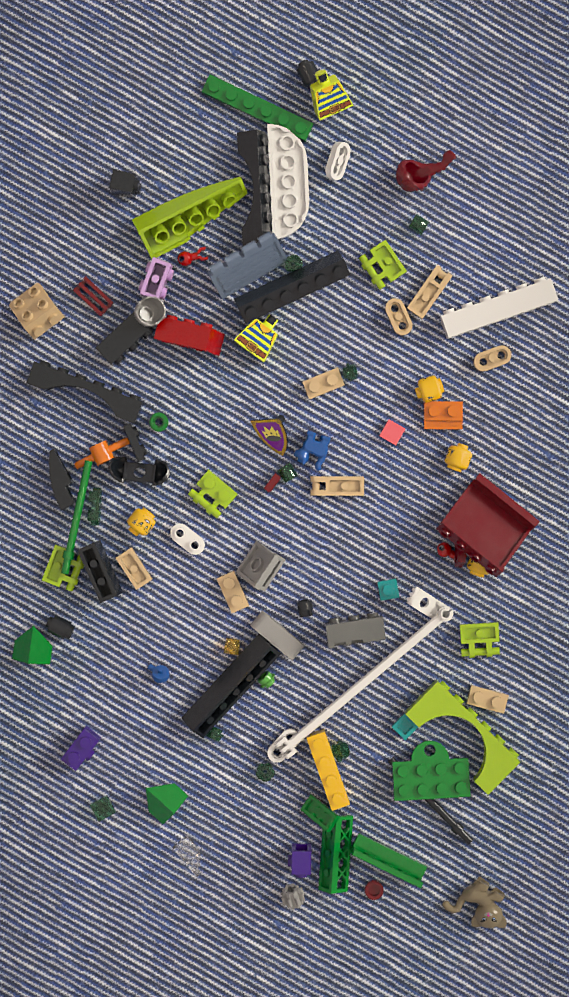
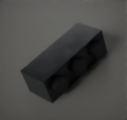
M133 312L96 349L112 366L115 364L118 366L126 359L124 355L127 352L136 350L140 345L138 342L143 337L147 339L154 332L152 330L154 326L145 327L138 323Z
M101 540L77 550L100 603L123 593Z

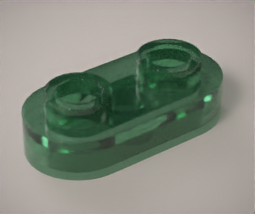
M93 487V491H89V502H92L91 510H88L87 520L91 522V525L99 526L102 488Z

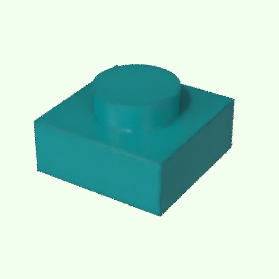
M396 578L377 581L381 601L399 598Z
M405 712L391 725L404 740L418 728Z

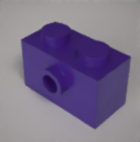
M86 726L61 760L76 771L85 759L87 761L90 760L95 753L92 749L102 737Z
M292 843V855H288V867H292V875H295V877L305 878L307 875H311V844Z

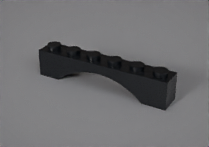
M258 129L237 132L238 153L245 160L253 183L251 211L242 227L243 246L253 240L255 243L259 242L257 238L267 232L272 234L271 195L269 193L270 176L268 174L269 156L267 154L268 137L266 132Z
M40 360V363L34 361L26 382L27 384L46 391L66 386L89 390L102 398L113 410L116 417L134 424L137 423L144 402L140 401L141 397L131 393L129 397L122 394L123 390L115 387L109 390L104 388L105 384L94 380L91 383L86 381L87 377L76 373V376L68 374L69 370L58 366L56 370L50 367L51 363Z

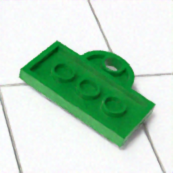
M423 741L416 745L411 753L410 761L391 762L394 801L471 797L468 758L449 759L446 748L436 741ZM427 745L434 747V753L431 756H427L424 752Z

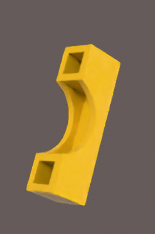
M325 729L309 734L306 739L331 810L350 805Z

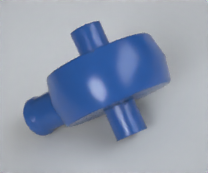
M152 664L148 666V670L152 671V678L155 682L164 683L169 679L170 672L166 666L158 665L155 667Z

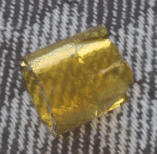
M227 638L223 653L239 655L240 640Z

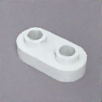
M336 142L331 149L325 169L326 176L329 179L339 180L344 175L351 152L350 146L346 142Z
M176 524L172 527L170 532L171 538L190 554L197 555L204 550L205 542L203 538L188 526ZM178 530L183 531L184 534L182 537L177 536L176 533ZM196 541L199 544L197 549L192 548V542Z
M289 728L284 730L269 746L267 754L271 761L278 763L285 759V755L290 751L286 750L283 754L275 755L273 752L275 749L281 750L285 746L282 744L277 748L275 744L284 736L296 734L297 731L295 729Z

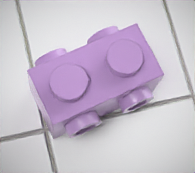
M153 257L152 261H149L146 266L145 280L142 279L139 285L140 295L143 297L153 296L160 300L165 299L168 288H165L167 281H171L174 275L172 264Z

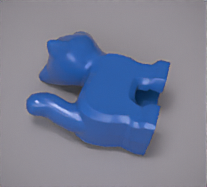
M307 431V437L302 447L295 450L294 456L297 462L302 463V465L308 462L310 454L318 457L315 469L320 471L321 465L326 459L331 438L321 435V441H315L316 433Z

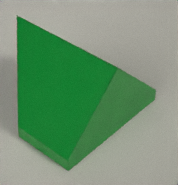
M32 626L15 640L12 659L27 664L50 665L53 645Z
M175 783L146 788L148 810L162 824L175 814L189 796Z

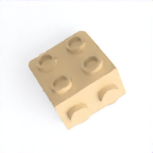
M40 283L34 284L9 304V307L23 328L34 340L65 317Z

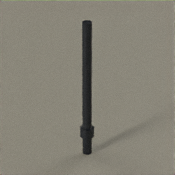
M392 757V758L388 761V763L392 766V763H391V762H398V761H397L394 757ZM424 799L451 827V831L455 835H459L468 845L473 841V838L464 830V826L459 821L456 822L435 799Z

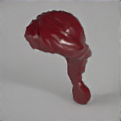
M448 150L443 154L441 162L429 164L414 160H402L396 170L397 183L407 192L423 191L428 186L432 176L445 170L456 159V155L451 150Z

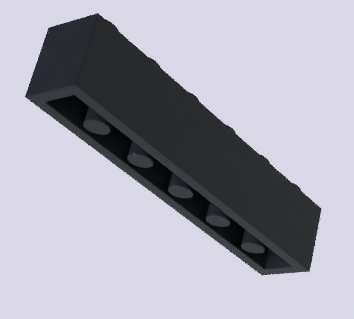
M336 251L234 298V301L246 324L350 276L344 258L339 251Z
M258 634L181 717L192 732L204 738L281 653L262 635Z

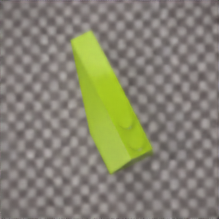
M237 177L183 194L132 219V222L150 258L153 259V257L157 258L188 242L191 239V235L203 230L205 224L212 219L218 218L220 212L225 208L229 209L248 193L242 178Z

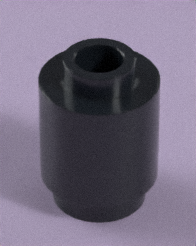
M307 59L298 64L299 68L296 71L304 86L310 90V85L317 82L315 73L318 70L314 62Z
M56 614L54 618L50 616L45 626L48 628L47 632L63 640L64 638L69 640L75 629L72 622Z

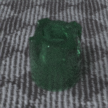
M416 214L409 228L422 235L430 222Z
M290 462L277 470L285 483L298 475Z

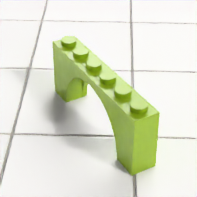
M436 679L405 711V714L419 728L427 721L440 716H457L472 723L480 732L484 744L483 761L473 780L489 795L520 763L517 758L519 754L512 747L508 750L503 745L505 741L498 734L494 736L490 732L492 728L484 720L480 722L476 718L478 714L471 707L466 709L462 705L464 701L457 694L453 696L449 692L451 688L443 680L439 682Z

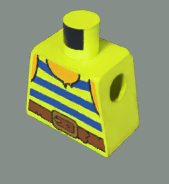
M319 70L315 73L317 82L310 85L314 112L319 120H323L353 106L349 96L335 75L328 77L326 70Z
M270 314L263 323L255 319L234 341L264 363L278 336L272 330L278 320Z

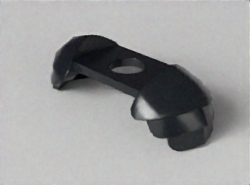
M118 456L112 458L108 465L110 475L121 483L132 481L152 483V486H157L167 481L170 476L168 464L159 460H155L154 464L127 462V457ZM143 468L145 475L141 478L134 475L135 469Z

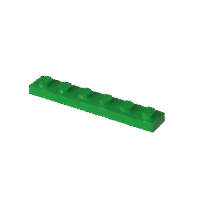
M209 74L201 91L203 94L266 124L285 127L290 130L288 133L295 135L304 142H306L314 123L211 74Z

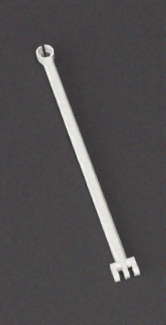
M448 606L440 607L436 616L290 739L284 736L275 746L278 748L284 744L285 746L280 752L283 754L286 750L290 751L285 755L286 759L293 756L297 752L295 748L297 744L443 621L451 620L453 610H450ZM443 611H449V616L443 617Z

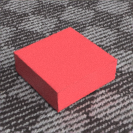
M388 420L379 436L396 446L405 428Z

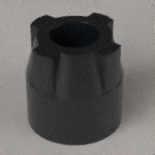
M312 599L297 601L300 617L313 616Z

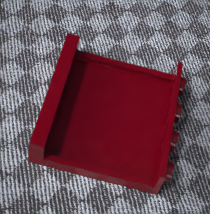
M479 473L470 482L436 529L442 537L452 541L457 549L468 554L473 562L483 566L488 574L497 577L504 572V567L530 531L540 521Z

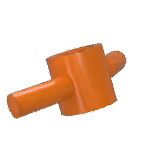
M127 437L109 446L107 441L100 442L89 448L90 455L75 462L74 465L77 469L84 467L85 460L95 461L97 466L104 464L114 458L112 452L129 445L130 442Z

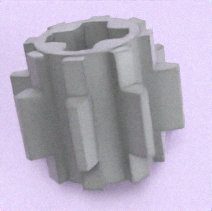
M292 883L282 889L281 900L284 906L287 905L288 909L294 910L303 905L305 894L302 887L299 888L298 885Z

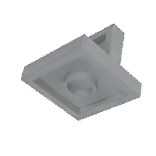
M256 541L236 573L254 588L265 592L285 562V559Z

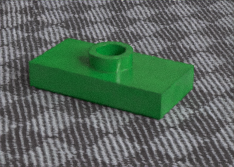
M310 794L300 809L329 833L340 818L338 814L312 794Z

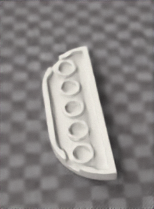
M267 124L272 234L274 233L278 240L296 232L305 221L308 213L307 154L300 139L289 129L279 125Z

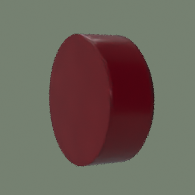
M369 880L364 887L365 895L371 900H377L383 895V885L378 880Z

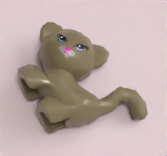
M478 877L474 883L463 890L455 906H452L448 901H444L442 904L446 911L453 914L461 911L465 901L478 903L479 906H477L475 915L471 919L473 927L505 928L507 925L502 909L495 903L502 902L505 894L497 887L489 891V883L482 877Z

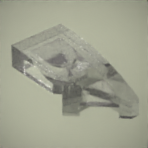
M186 835L173 846V850L198 877L201 858L200 848Z

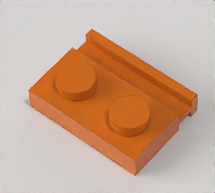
M424 402V429H463V402Z

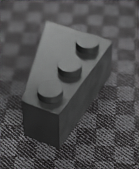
M378 612L368 613L367 617L359 618V615L348 616V620H340V617L330 618L329 622H325L329 649L339 645L349 646L354 643H367L386 639L383 616L378 615Z

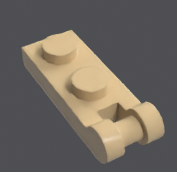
M439 265L434 268L406 308L420 319L424 318L453 276L449 272L445 273L441 270L442 267ZM436 276L442 279L440 284L434 280Z
M310 476V482H312L310 496H364V477ZM320 482H326V490H320Z

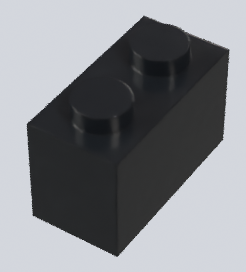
M113 169L109 186L113 195L136 199V195H140L142 183H140L137 175Z

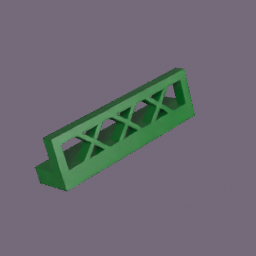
M340 815L330 833L322 828L318 890L329 894L348 892L353 815ZM346 820V827L342 830V821ZM344 839L345 844L341 850L340 843ZM343 859V865L339 868V861ZM341 877L342 887L337 888V881Z
M358 832L350 848L353 856L419 888L422 887L423 882L421 879L427 869L426 865Z

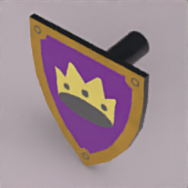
M279 415L274 419L251 420L253 428L262 441L273 451L283 456L288 445L287 432L283 425L285 417Z

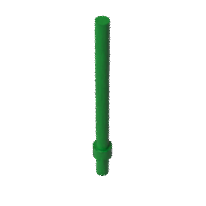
M87 460L84 463L67 547L63 551L62 556L64 560L61 573L67 575L69 574L71 560H74L75 552L73 551L93 463Z

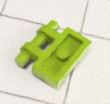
M386 240L370 250L373 256L370 260H368L365 254L358 258L362 263L361 267L364 271L368 272L372 278L371 282L373 285L376 284L379 290L386 286L382 281L385 277L391 283L407 272ZM375 263H378L383 271L380 274L372 266Z
M209 469L197 482V485L202 490L197 493L192 488L188 493L193 498L192 501L194 503H199L206 509L207 514H212L216 519L222 514L216 509L220 504L226 509L238 495ZM206 493L215 499L212 504L203 498Z
M55 545L42 581L57 587H61L62 581L68 582L66 590L73 592L75 585L79 582L78 576L81 569L84 568V564L80 555H78L77 560H71V565L74 566L71 576L62 574L61 570L64 560L62 556L66 548Z
M498 622L459 624L460 643L468 644V649H461V657L469 656V658H475V656L486 655V657H492V655H500V648L492 647V642H500ZM475 643H485V648H475Z

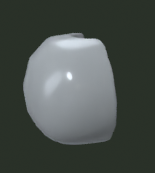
M148 296L137 303L134 314L138 323L145 327H153L165 318L166 307L159 298Z

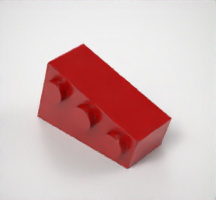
M167 315L166 318L157 324L154 339L220 356L225 334L213 329V325L201 322V325H196L193 320L184 318V321H178V317Z

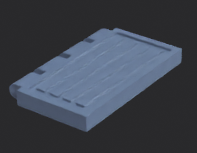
M265 233L257 238L259 242L255 243L253 240L241 247L242 252L239 253L236 250L224 257L225 262L222 263L219 260L209 266L210 270L207 273L222 300L288 261L274 233Z

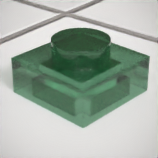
M108 795L90 804L98 822L116 813Z

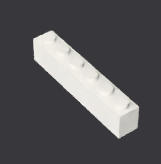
M545 277L534 280L535 284L527 286V283L516 286V290L509 292L508 289L497 293L498 297L492 299L490 296L479 299L480 303L474 305L472 302L461 305L462 309L457 311L454 308L444 311V315L440 317L446 338L450 339L557 302L558 297L551 278L547 280Z

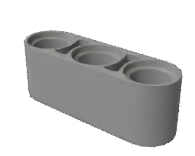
M263 610L250 624L254 630L291 660L305 646Z

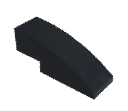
M52 449L49 455V474L55 499L62 511L76 504V500L68 488L74 481L57 450Z

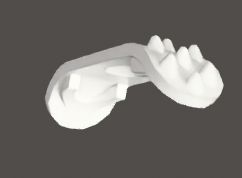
M417 586L412 588L413 592L409 593L410 597H407V604L431 619L437 615L440 607L446 606ZM426 597L427 604L424 607H420L421 600ZM443 611L442 616L448 617L449 611Z

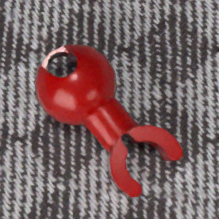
M201 247L194 253L181 252L178 255L179 264L188 266L194 260L207 261L208 257L198 256L200 252L206 250V247Z
M442 542L438 545V555L441 557L449 556L454 559L455 551L452 550L449 543Z

